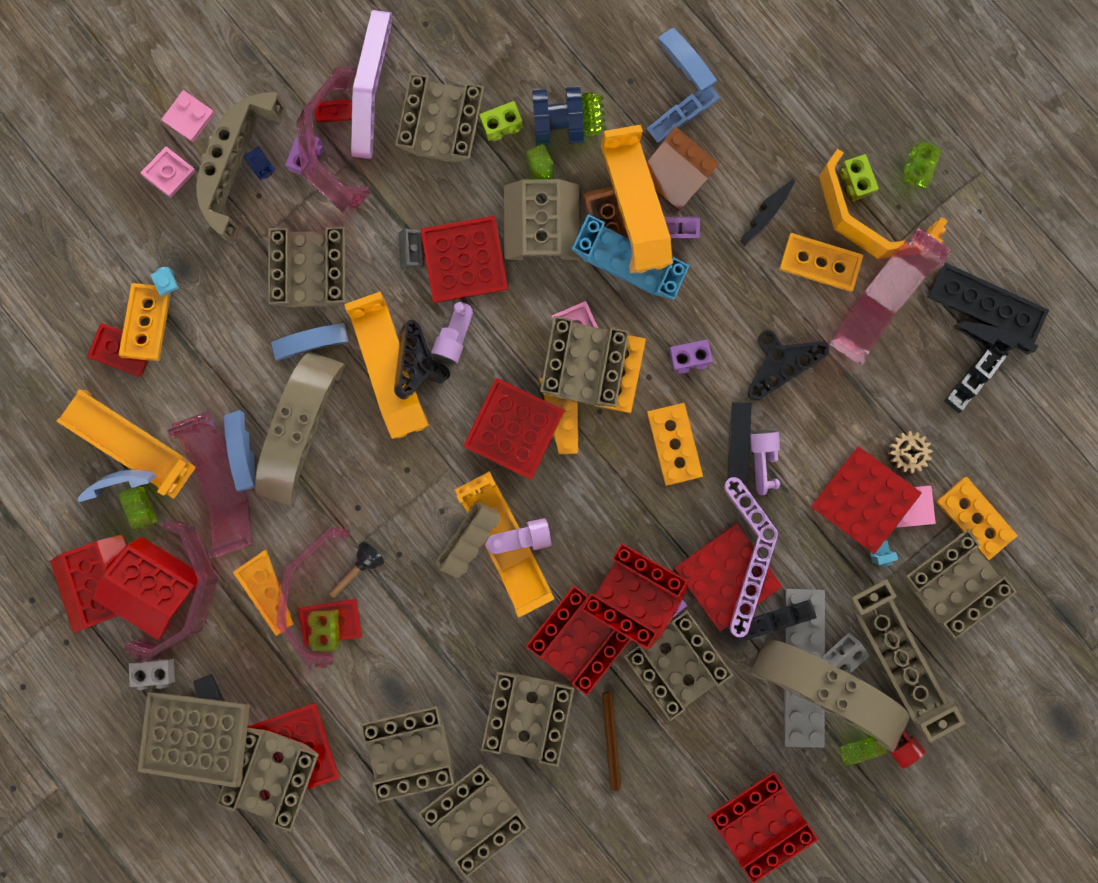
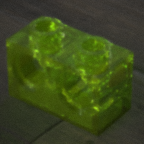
M920 141L917 146H913L909 157H911L910 163H907L903 170V174H905L903 181L923 189L929 185L942 148ZM921 153H925L927 155V159L923 158L921 156ZM914 170H918L921 176L916 175Z
M544 144L527 151V165L535 180L552 179L554 163Z
M136 486L118 493L132 529L140 530L158 522L144 487Z
M338 609L312 611L308 617V625L312 627V635L309 636V646L312 647V651L339 649ZM321 615H324L327 618V624L325 626L319 623V617ZM321 635H325L328 638L327 645L320 643Z
M874 737L838 748L845 767L888 753L884 747L874 743L876 740Z

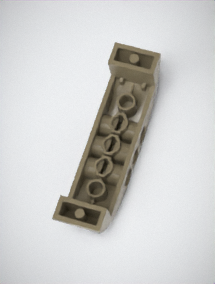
M275 92L255 94L233 105L217 124L213 135L208 139L207 151L201 157V166L196 184L199 207L209 225L230 244L234 243L239 226L230 217L221 213L258 118L260 117L280 124L286 106L278 93Z
M310 351L300 360L284 389L262 448L255 480L257 495L291 507L294 506L300 490L295 488L334 381L340 382L346 364Z
M885 579L852 596L850 599L852 611L861 634L900 705L909 713L910 720L931 743L966 723L956 705L947 702L892 599L897 596L889 581Z
M766 639L749 673L765 683L771 681L874 737L876 739L874 743L891 752H894L910 718L909 713L900 704L873 686L815 655L780 641Z

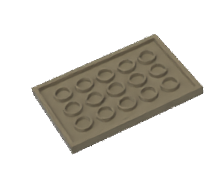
M148 692L137 772L223 786L241 787L250 704Z

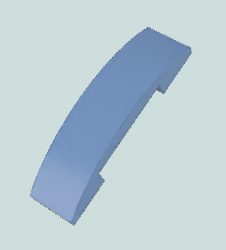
M341 323L295 333L275 340L271 344L275 360L278 361L294 357L295 354L329 345L332 347L350 341L346 325Z
M144 470L115 472L96 481L77 499L81 502L96 498L104 492L103 487L129 481L131 488L150 483L157 476L153 472Z

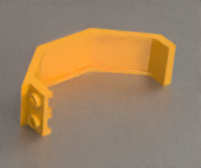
M837 149L819 174L834 230L877 259L932 251L943 242L940 237L946 231L944 226L948 222L943 217L938 222L936 221L932 227L930 226L922 238L898 242L886 240L853 218L848 213L835 171L837 162L844 154L841 150Z
M490 471L454 489L459 502L462 503L467 513H469L477 501L497 510L500 515V521L497 527L489 532V537L494 534L520 529ZM530 547L499 554L489 552L515 607L518 618L555 599Z

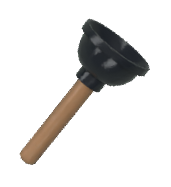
M366 542L359 544L356 555L358 561L355 563L354 568L329 593L332 598H336L360 571H364L366 568L374 569L384 564L383 557L374 547Z

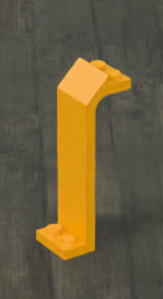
M641 125L604 131L601 142L602 153L631 243L632 257L629 264L631 273H643L650 269L660 270L669 264H673L671 237L640 144L643 132Z
M381 291L344 304L352 320L380 411L391 438H402L407 433L424 430L425 427L429 426V422L422 410L416 391L405 400L398 398L394 392L400 342ZM403 371V374L406 377L410 378L409 374L406 371Z
M79 389L57 422L129 469L155 473L157 477L151 483L159 488L157 492L174 499L196 467L181 454L93 398L91 393Z

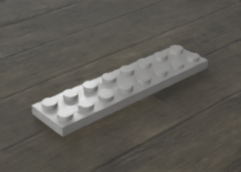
M785 589V607L811 599L817 618L784 628V643L821 658L825 655V590ZM784 689V746L824 748L825 711Z

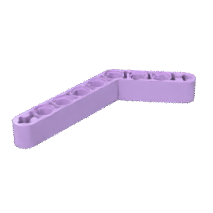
M372 10L353 86L352 157L372 159L375 94L392 25L391 12Z
M732 477L724 484L725 493L757 535L729 627L733 635L744 637L750 628L778 532L742 481ZM729 482H731L732 484L737 483L738 486L736 487V490L738 492L743 491L744 493L739 495L735 499L734 496L737 495V493L734 489L731 491L729 490ZM742 497L749 499V507L744 508L740 505L739 501ZM753 513H758L761 516L759 524L752 522L751 516ZM765 529H770L773 533V537L770 540L763 537ZM760 547L767 550V556L763 559L757 555V550ZM754 566L761 568V575L759 577H754L751 573ZM748 585H753L756 589L755 594L752 596L746 594L745 589ZM744 603L750 607V611L746 615L740 612V606ZM737 615L742 618H748L747 622L742 620L741 626L744 627V630L739 631V633H736L737 630L734 628L740 622V619H736Z

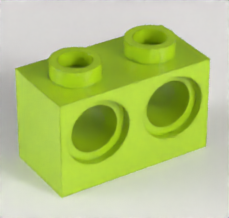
M515 101L479 114L488 141H497L503 135L508 133L515 134L523 128V121ZM508 117L515 118L513 122L506 121ZM495 123L498 127L490 129L489 125Z
M866 154L846 160L840 166V176L842 179H845L846 191L848 196L852 198V201L874 195L879 190ZM851 167L857 168L858 173L852 172ZM857 184L863 185L865 190L858 189Z

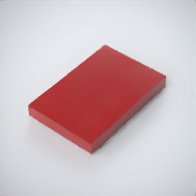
M100 323L87 358L142 378L149 360L121 358L119 350L123 330ZM138 338V344H144L147 341L145 338Z
M357 599L299 608L304 646L362 637Z

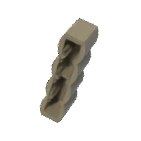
M479 501L472 506L468 516L462 521L457 532L452 536L447 547L436 561L440 571L456 578L466 573L468 563L476 558L479 547L487 542L489 532L499 524L500 515L497 510Z

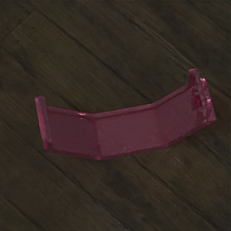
M337 67L304 107L296 122L301 174L343 213L347 207L358 208L369 196L370 192L369 187L342 185L316 157L312 120L313 112L330 91L349 90L356 78V68Z
M918 228L895 251L862 293L833 335L829 344L862 366L869 352L895 314L930 272L937 266L939 268L943 267L947 256L952 250L921 228Z
M207 411L171 424L172 428L167 430L169 437L180 442L192 464L196 467L195 470L210 512L213 548L208 550L210 558H216L252 545L253 537L249 501L245 490L241 492L236 490L226 441L210 413Z
M164 520L162 528L175 531L181 536L198 578V584L182 631L159 645L140 639L138 642L131 641V643H125L123 650L130 652V656L141 658L140 663L159 657L200 633L203 629L218 578L193 525L171 520Z
M326 528L291 559L282 570L275 621L276 626L310 671L312 663L315 664V667L327 668V665H332L333 657L331 652L304 649L285 623L291 574L328 538H349L350 530Z

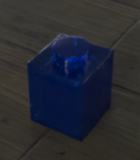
M259 146L243 156L260 180L270 177L273 171H275V168Z

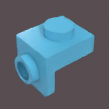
M169 267L158 268L155 273L151 274L160 296L179 289L174 278L175 273Z
M885 540L875 555L870 552L872 563L881 565V567L890 566L893 564L892 561L898 560L896 552L890 551L887 540Z

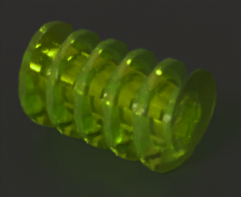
M595 93L581 94L584 135H598L602 130L606 129L605 125H600V123L605 122V118L600 117L605 112L599 110L604 107L603 103H599L604 98Z

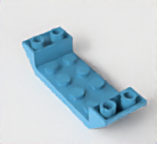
M587 214L572 247V250L584 261L650 294L671 300L675 299L690 265L672 257L673 264H669L663 269H650L643 273H631L629 269L632 257L630 240L604 227L605 222Z

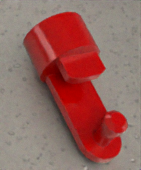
M905 730L901 735L903 741L897 744L894 752L890 751L902 769L913 765L926 753L914 735L909 737Z

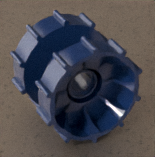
M580 86L565 88L566 103L549 105L547 88L532 89L536 146L551 145L550 130L568 128L569 144L584 143Z

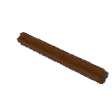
M612 692L602 693L610 789L618 791L621 789L613 695Z

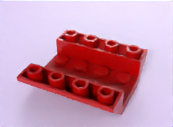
M124 534L84 545L62 553L50 560L73 634L119 617L92 600V596L102 576L126 548L127 542Z
M141 536L128 544L105 572L92 596V600L159 641L170 627L171 618L190 593H195L207 576Z
M621 543L612 558L614 562L613 567L597 593L589 595L581 610L646 650H649L662 637L680 607L689 581Z
M573 585L525 647L538 658L546 661L567 678L574 687L585 696H588L631 640L582 611L581 608L589 596Z
M774 771L708 815L751 883L758 882L819 840L789 797Z

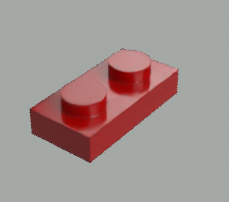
M352 100L315 102L316 122L352 121Z

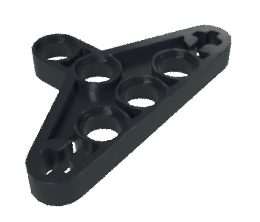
M409 320L402 326L394 392L398 398L403 400L409 398L426 378L443 384L450 377V371L446 366L432 360L422 329L414 320ZM406 341L411 342V344L413 345V348L410 347V346L407 344ZM404 355L411 359V363L405 359ZM421 363L425 364L428 370H425L421 366ZM403 371H406L410 378L406 377ZM437 371H440L444 375V378L441 377Z
M770 330L763 331L758 337V343L767 357L747 390L749 398L760 400L810 368L829 354V346L823 341L782 345L774 332ZM765 334L772 337V343L769 345L764 344L762 341V337ZM816 346L824 348L822 351L823 355L819 353L813 357L811 354L817 350ZM773 351H781L783 354L782 359L775 360L773 358ZM801 356L808 357L809 364L807 366L799 363ZM785 366L792 367V376L784 374L783 369ZM768 377H776L777 385L770 386L767 382ZM764 384L766 389L759 392L760 396L752 394L754 391L753 387L758 389Z

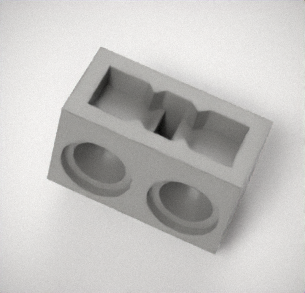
M848 633L821 659L850 674L870 655L862 643Z
M174 658L129 663L130 687L137 686V690L149 689V685H156V688L169 687L168 684L175 682ZM160 669L165 672L164 679L159 676ZM141 670L144 671L146 675L144 680H142L139 676Z

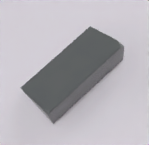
M401 230L399 232L400 267L402 269L422 268L421 230Z

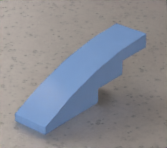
M674 27L658 37V40L677 68H681L688 80L693 81L700 93L716 84L717 79L707 65Z
M712 86L702 93L699 91L695 94L692 93L679 105L676 104L651 124L647 130L659 144L673 128L681 129L721 98Z
M238 410L224 415V429L236 490L241 492L255 487L254 452L250 450L249 432L245 430L244 412Z

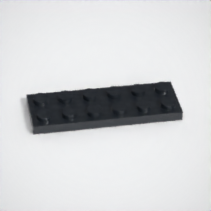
M946 262L942 263L927 298L979 322L1017 334L1035 343L1049 312L1047 308Z

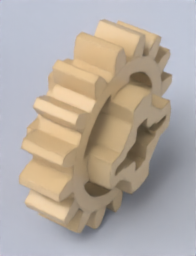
M911 431L907 432L906 435L904 433L899 434L900 439L894 438L895 444L889 445L893 449V451L888 452L889 455H893L890 462L897 463L895 468L902 467L901 472H906L907 470L909 473H914L915 470L917 472L922 471L921 466H928L925 461L932 459L928 456V453H932L933 450L927 448L931 443L924 442L925 436L919 438L918 432L914 433V435H912ZM903 442L904 446L901 449H899L901 443ZM910 450L917 453L911 455L904 452ZM922 456L920 461L917 463L918 457Z

